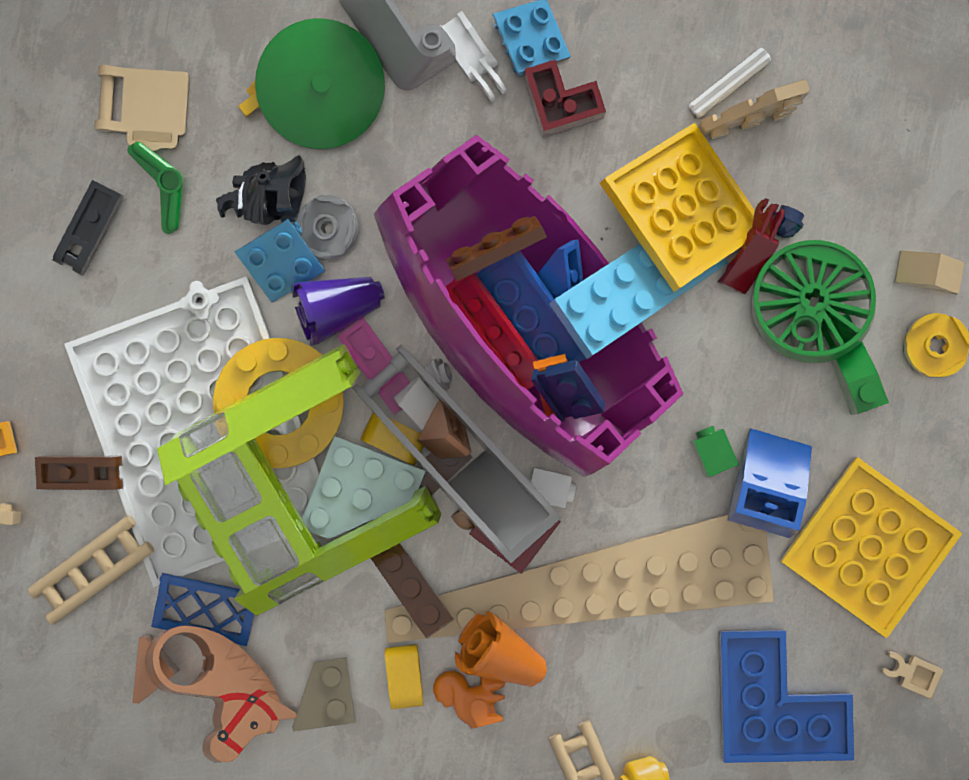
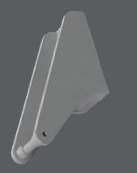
M402 345L398 346L396 350L399 353L390 360V364L372 380L366 381L361 387L356 384L352 389L423 467L447 497L499 552L512 563L560 520L561 517L543 495ZM409 365L485 450L449 483L446 482L372 400L381 391L380 388L398 372L404 371Z

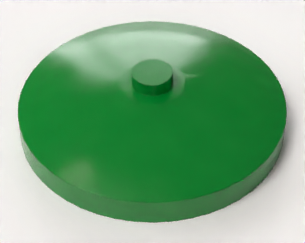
M306 19L284 28L265 47L257 65L255 91L263 116L279 135L302 147L330 149L355 140L371 126L380 111L384 98V72L375 49L357 30L332 19Z

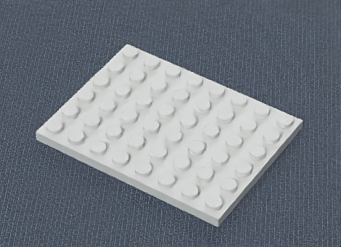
M247 276L209 290L216 291L219 300L209 311L208 318L204 320L198 319L194 312L182 309L180 301L64 344L105 456L122 455L123 466H119L120 478H123L124 488L118 489L126 514L131 515L136 521L132 531L137 544L141 546L148 541L154 547L155 551L143 560L153 587L160 585L159 578L162 573L182 577L225 561L224 558H220L214 551L212 546L213 540L208 531L203 530L199 526L195 517L196 511L190 501L184 500L178 489V481L175 480L165 486L157 448L168 443L177 433L214 414V389L224 366L238 351L249 344L270 339ZM198 297V298H197V300H196L197 303H201V302H202V298H201V297ZM283 371L268 372L258 378L251 386L248 395L283 377ZM297 415L266 433L273 435L289 434L300 428L302 425L301 419ZM215 420L190 433L200 451L223 440ZM228 452L198 468L228 519L261 502V494L236 453ZM315 458L293 467L272 468L301 518L304 515L320 474ZM266 516L236 532L248 552L286 538L277 521L272 516Z

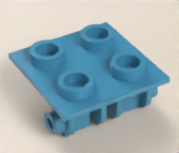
M537 0L492 14L495 20L494 27L495 29L498 28L503 40L501 44L506 46L507 50L505 53L510 56L514 66L512 70L519 77L524 76V69L555 59L557 62L571 57L547 0Z
M289 219L235 251V254L271 302L291 292L292 284L307 282L325 272V269L299 235L302 233L301 226L297 222L291 223Z

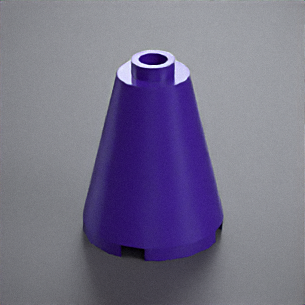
M371 276L297 282L291 285L292 298L299 296L300 302L298 307H295L306 339H311V346L320 344L380 308V300L385 299L381 283L379 281L374 282Z

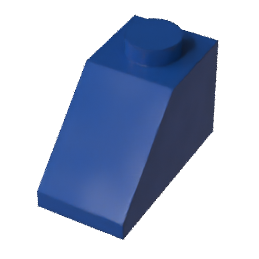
M572 240L558 248L537 274L554 299L583 281L579 240Z

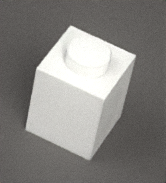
M533 467L530 483L543 495L550 505L565 508L567 502L572 503L577 485L571 483L572 476Z

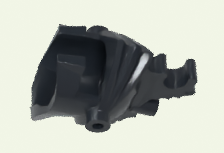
M301 155L282 165H276L274 162H262L244 171L243 176L234 175L232 181L233 188L238 190L228 192L216 198L220 217L224 218L226 211L234 208L237 218H241L244 215L245 220L251 221L254 224L268 225L274 220L280 219L281 223L287 219L290 222H296L306 182L304 161Z

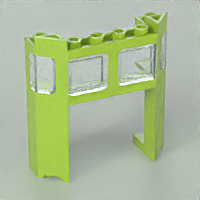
M345 344L177 433L168 443L157 448L165 486L175 480L178 481V489L184 500L190 501L196 511L195 517L199 526L203 530L208 531L213 540L212 546L214 551L220 558H224L230 568L229 574L234 584L241 586L234 600L256 616L438 524L442 514L429 490L424 486L414 491L411 501L322 546L319 541L315 542L257 444L256 437L352 386L361 372Z

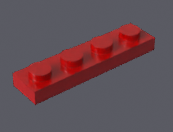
M473 273L457 282L454 279L445 287L449 292L451 301L460 308L482 340L512 373L516 382L527 390L533 387L534 384L531 381L534 370L533 362L538 361V359L477 274Z

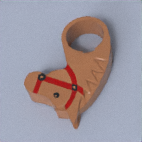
M179 626L157 635L147 649L145 656L146 671L150 680L157 688L170 694L209 698L215 702L212 719L214 730L206 736L202 746L204 756L214 763L235 760L252 738L265 733H274L280 720L297 718V714L280 703L274 686L258 664L237 644L219 633L205 628ZM173 635H183L192 639L199 646L202 656L206 658V660L203 659L202 669L204 672H200L197 679L187 686L172 683L165 677L160 667V651L164 643Z

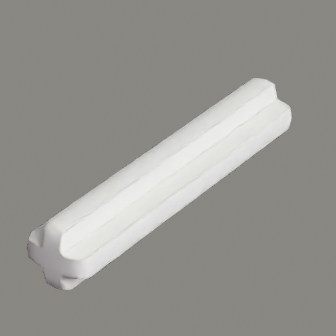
M759 48L691 102L689 105L691 112L697 118H701L771 62V57L767 51Z

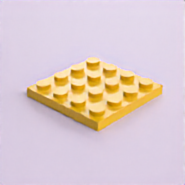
M693 123L628 163L599 183L673 292L743 246L747 233L752 228L755 209L696 123Z
M854 457L783 555L780 562L887 639L963 533L860 458Z

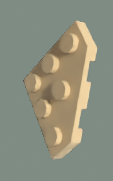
M804 79L769 90L764 95L756 98L757 102L755 103L750 99L727 108V111L720 114V118H717L716 115L706 117L698 124L699 129L704 136L711 135V139H717L730 134L729 129L741 126L742 130H747L761 125L760 121L771 116L773 121L787 118L792 115L791 112L797 110V106L803 103L802 100L810 93L807 80Z

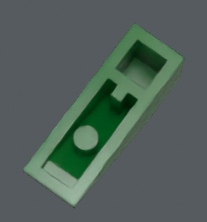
M849 314L842 315L853 323ZM831 319L844 343L854 337ZM822 325V338L826 350L837 348L825 326ZM863 342L845 356L831 361L851 415L860 414L889 403L879 374Z

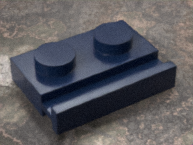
M577 360L546 367V371L539 372L538 369L533 370L531 381L561 422H564L566 417L572 416L573 419L604 413L605 401Z

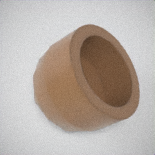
M460 509L451 516L456 525L461 529L469 530L475 526Z

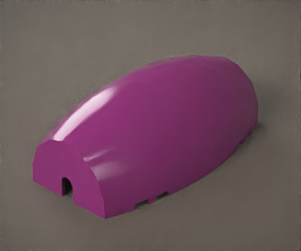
M475 135L443 157L432 169L427 168L392 192L377 208L374 217L387 255L406 296L427 332L454 369L477 395L513 429L547 455L581 476L586 477L609 465L642 434L641 430L654 423L683 395V391L667 356L661 359L652 342L657 339L653 329L651 328L646 331L642 322L588 359L585 358L579 362L605 401L604 413L573 419L572 416L566 417L565 421L561 422L553 414L548 417L544 414L540 393L535 386L527 390L516 382L512 373L486 345L460 308L449 298V292L445 286L453 281L455 277L446 259L451 257L452 253L461 247H472L482 242V238L492 232H502L512 227V224L520 218L536 216L547 238L520 250L536 274L539 273L558 248L572 240H579L583 280L608 265L609 262L577 223L550 195L544 198L531 186L534 180L526 173L522 177L506 165L510 159L493 148L481 137Z

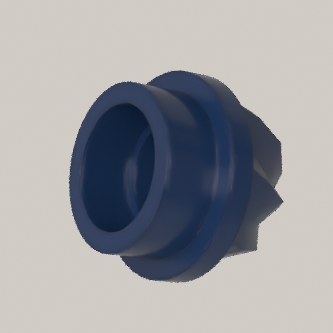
M781 205L779 211L782 208L785 210L776 234L781 238L794 237L803 228L802 220L805 215L792 207Z

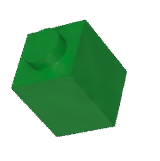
M714 426L707 427L696 432L697 439L690 441L705 477H712L739 465L724 429L715 431Z

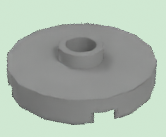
M319 195L313 198V200L300 209L296 221L302 228V233L299 235L314 256L322 260L336 259L345 255L354 246L359 234V221L355 210L347 201L332 195ZM331 222L333 229L327 234L325 227Z

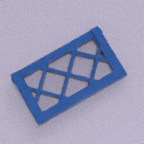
M162 573L159 578L160 585L151 627L163 630L179 626L205 628L223 635L235 644L247 646L254 614L246 608L237 612L228 599L229 597L235 598L240 589ZM170 585L188 589V591L175 599L168 592ZM196 591L219 594L220 597L205 605ZM192 595L201 609L186 617L177 603ZM224 601L233 615L218 623L209 609ZM172 606L182 620L177 621L163 618L164 611ZM205 613L214 627L191 624L190 621ZM236 619L242 626L240 633L222 629V627Z

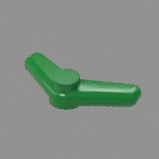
M135 142L129 145L127 149L128 154L157 182L160 189L162 231L166 234L177 231L183 190V176L181 172L143 143Z

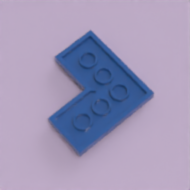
M785 630L719 631L722 761L724 763L854 760L852 694H788Z

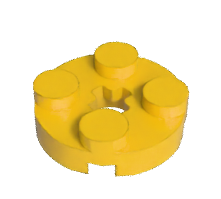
M941 313L922 316L912 323L908 332L903 337L906 359L914 370L925 377L950 376L958 372L968 359L969 332L965 325L953 316L950 317ZM933 337L936 340L943 339L945 342L941 347L943 351L941 354L930 350L929 346L932 344L931 339Z

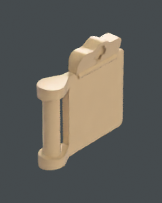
M110 65L98 66L101 88L99 119L95 120L94 130L127 133L126 140L129 145L141 142L153 152H158L162 149H175L178 145V136H184L186 133L188 73L122 68ZM114 78H123L121 122L111 121Z

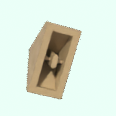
M901 250L894 283L959 294L964 262L942 253Z

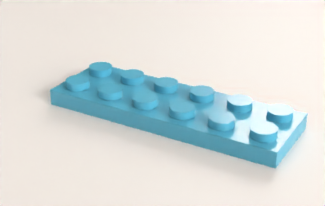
M639 244L554 299L549 305L588 359L728 264V261L725 258L673 292L645 249Z

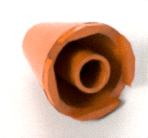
M485 611L486 615L477 614L466 624L458 640L462 644L460 654L455 652L456 667L461 672L472 676L528 687L535 686L545 678L547 673L546 660L496 614Z

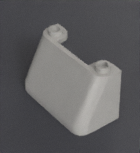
M339 0L358 31L373 46L383 68L398 88L413 90L456 62L455 44L441 26L428 24L414 32L393 0Z

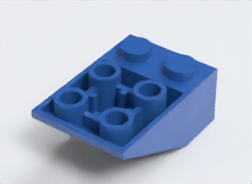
M750 428L727 520L787 538H791L799 532L807 500L812 446Z

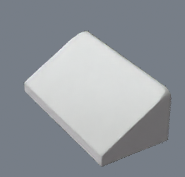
M416 377L394 397L398 405L421 430H423L436 403L439 401L437 396L419 377Z

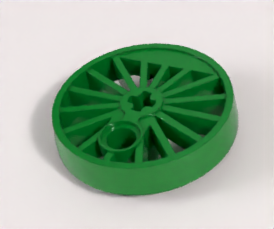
M824 240L796 242L775 253L761 269L752 292L753 319L763 339L775 351L787 358L804 363H823L836 360L854 350L863 341L871 328L876 311L874 282L865 264L845 247ZM794 258L805 261L807 280ZM784 259L798 282L775 265ZM812 263L821 265L816 282ZM827 267L834 268L835 270L823 283ZM843 271L853 273L850 277L831 286ZM770 273L790 289L763 281L766 275ZM860 280H863L867 289L838 293ZM759 291L788 299L759 302ZM812 297L818 298L816 307L809 305ZM869 299V310L840 302ZM790 308L766 322L761 314V311ZM838 312L867 320L860 329ZM794 316L792 323L779 338L771 332V328ZM830 318L854 337L844 343ZM822 325L825 326L837 348L824 351ZM807 326L813 330L814 335L810 338H802L797 334L796 330L799 327ZM789 337H790L791 343H792L796 348H794V347H792V346H790V345H788V344L785 343L786 340H787ZM816 345L817 351H805Z

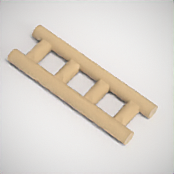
M128 514L28 588V593L32 598L36 599L43 594L53 608L51 612L46 614V619L51 625H55L155 551L152 544L148 541L139 546L128 530L136 525V521L131 515ZM118 538L128 555L114 565L104 551V548ZM93 557L103 571V574L89 583L78 567ZM68 575L78 592L66 601H63L53 585Z
M590 720L578 725L582 735L564 742L560 733L548 738L566 780H592L599 776L601 780H615ZM587 747L594 765L577 772L569 754Z

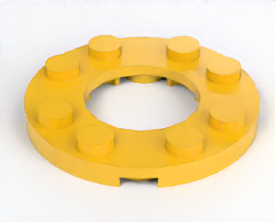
M270 338L249 344L238 351L222 369L214 389V413L248 396L249 390L255 381L268 372L284 371L290 373L322 356V354L305 343L287 338ZM343 391L309 409L307 419L300 428L284 435L264 433L255 438L272 468H287L301 465L318 456L329 446L342 422L344 413ZM224 415L215 420L223 439L227 437L229 432Z

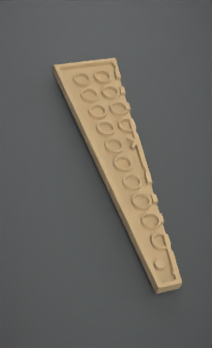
M725 514L684 527L667 530L659 534L523 571L522 574L513 573L494 580L438 594L437 596L454 620L430 638L461 635L466 624L477 614L486 615L485 611L496 614L511 629L774 602L767 533L763 530L728 521L729 514ZM403 605L384 610L388 643L427 639Z

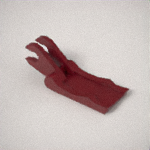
M767 198L757 204L752 228L747 233L745 243L735 258L727 265L725 273L717 281L740 294L747 293L765 263L772 257L779 246V241L774 237L783 220L785 210L781 208L773 218L779 205L771 203L763 213L769 202Z

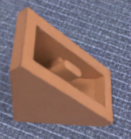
M439 400L417 441L439 459L467 457L472 453L467 430L448 407Z
M144 634L139 637L132 703L139 704L158 689L150 680L145 667L146 652L154 639L152 635ZM162 648L159 656L160 667L165 677L169 680L180 669Z

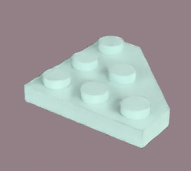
M334 436L302 520L309 532L331 539L411 501L414 491L419 489L426 471Z

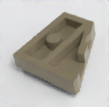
M347 657L315 661L313 663L297 711V718H295L292 726L293 732L355 723Z

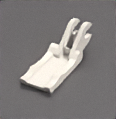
M463 11L459 12L457 17L441 27L455 44L456 61L471 83L476 81L487 98L492 102L495 100V96L481 76L487 73L502 94L506 93L507 89L493 70V68L498 66V63Z

